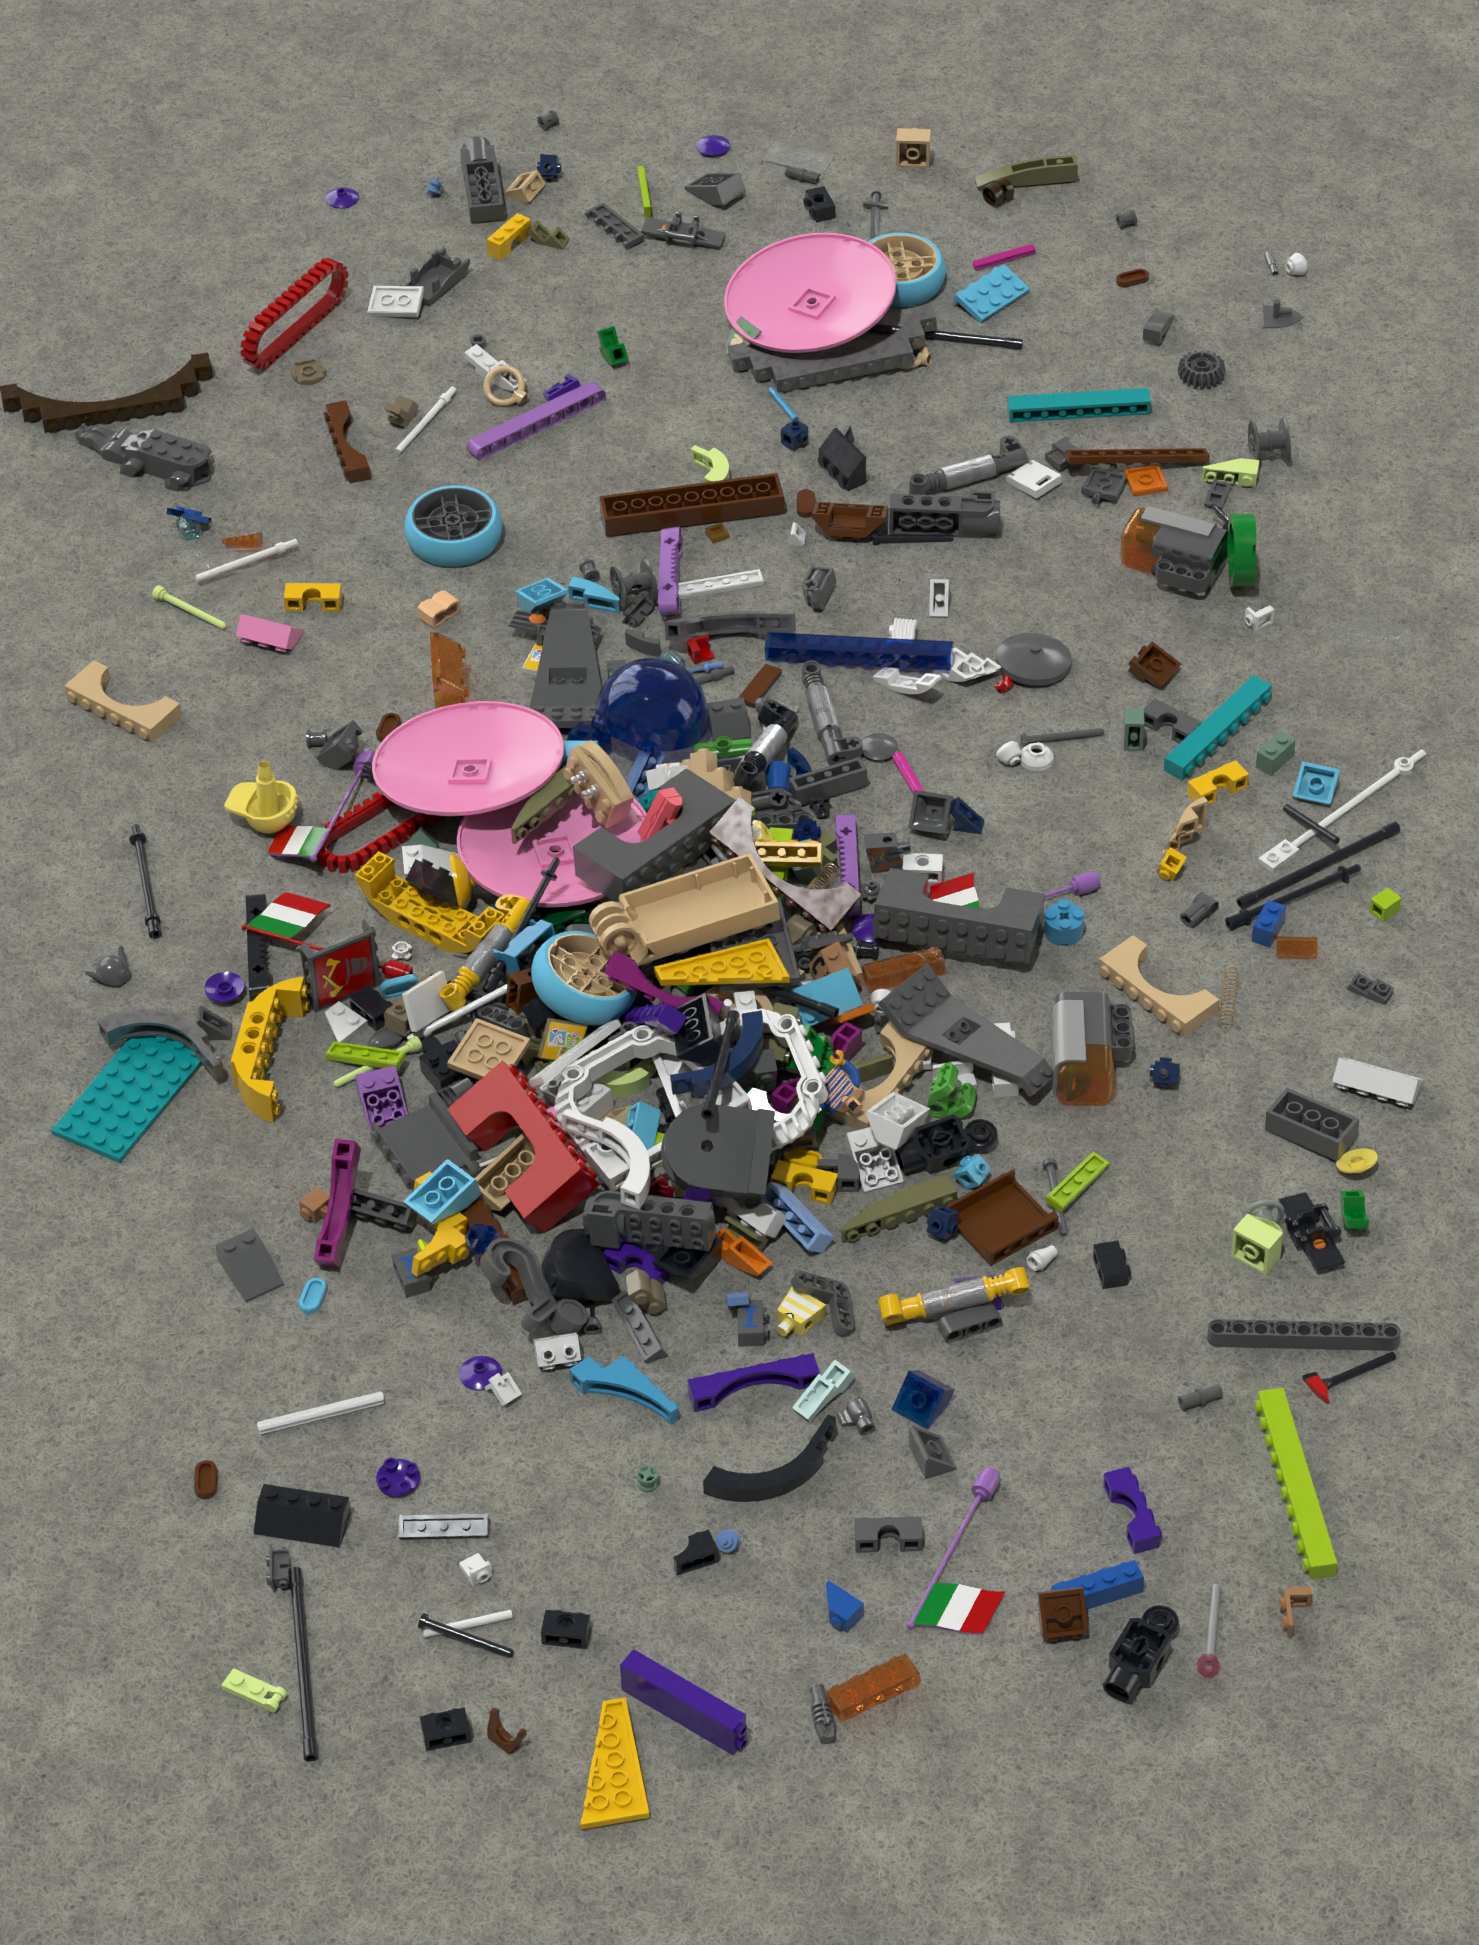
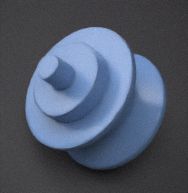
M437 177L435 180L428 181L430 186L425 188L430 193L429 197L432 198L433 195L441 194L439 188L444 187L441 185V182H438L439 178Z
M732 1529L723 1530L716 1537V1545L723 1552L734 1551L740 1544L738 1533Z

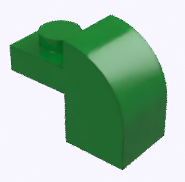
M615 326L598 330L597 334L601 345L599 349L608 365L628 361L624 343H619Z
M1362 1190L1340 1191L1341 1217L1344 1230L1360 1231L1369 1228V1219L1365 1214V1196Z

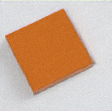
M1158 464L1123 470V474L1127 475V484L1133 497L1168 491L1167 483Z
M874 1004L859 1006L839 1014L836 1019H827L826 1023L829 1026L840 1024L873 1012L875 1010Z

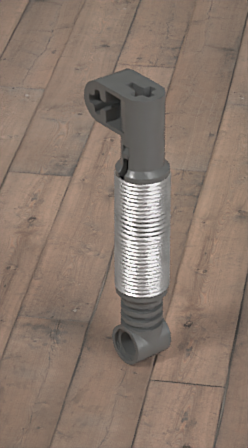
M1009 435L1004 436L1000 439L998 455L981 456L939 468L936 472L926 475L921 473L911 475L909 494L927 495V493L938 489L943 491L995 477L1001 472L1022 467L1028 463V456L1017 438Z
M806 661L802 665V682L806 687L805 697L817 737L822 742L828 764L834 765L858 757L862 760V740L858 737L840 738L841 730L829 689L822 679L820 664L816 661Z

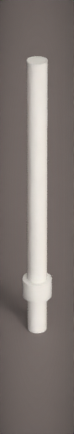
M452 386L438 398V402L398 445L395 449L396 453L401 454L440 409L451 401V397L457 392L455 387Z
M296 539L285 543L279 542L274 547L197 574L195 578L199 582L273 554L284 553L287 549L298 546V542Z
M507 984L423 1027L419 1031L406 1036L407 1039L415 1035L419 1039L423 1036L426 1038L432 1035L433 1031L506 994Z

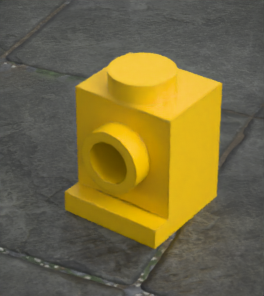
M1170 847L1156 872L1159 873L1158 875L1161 879L1173 881L1187 857Z

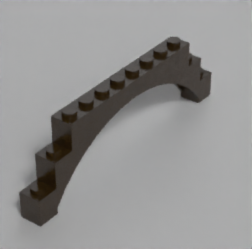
M207 352L191 355V359L184 367L160 384L142 392L113 400L96 402L55 400L28 392L18 387L17 383L0 386L4 412L22 409L24 423L42 420L44 433L78 428L83 423L86 426L182 411L184 410L183 397L199 394L197 381L211 379L213 375Z

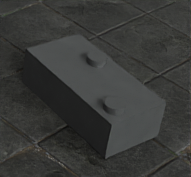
M1286 1088L1266 1111L1265 1130L1336 1161L1340 1159L1358 1137V1118L1289 1088Z

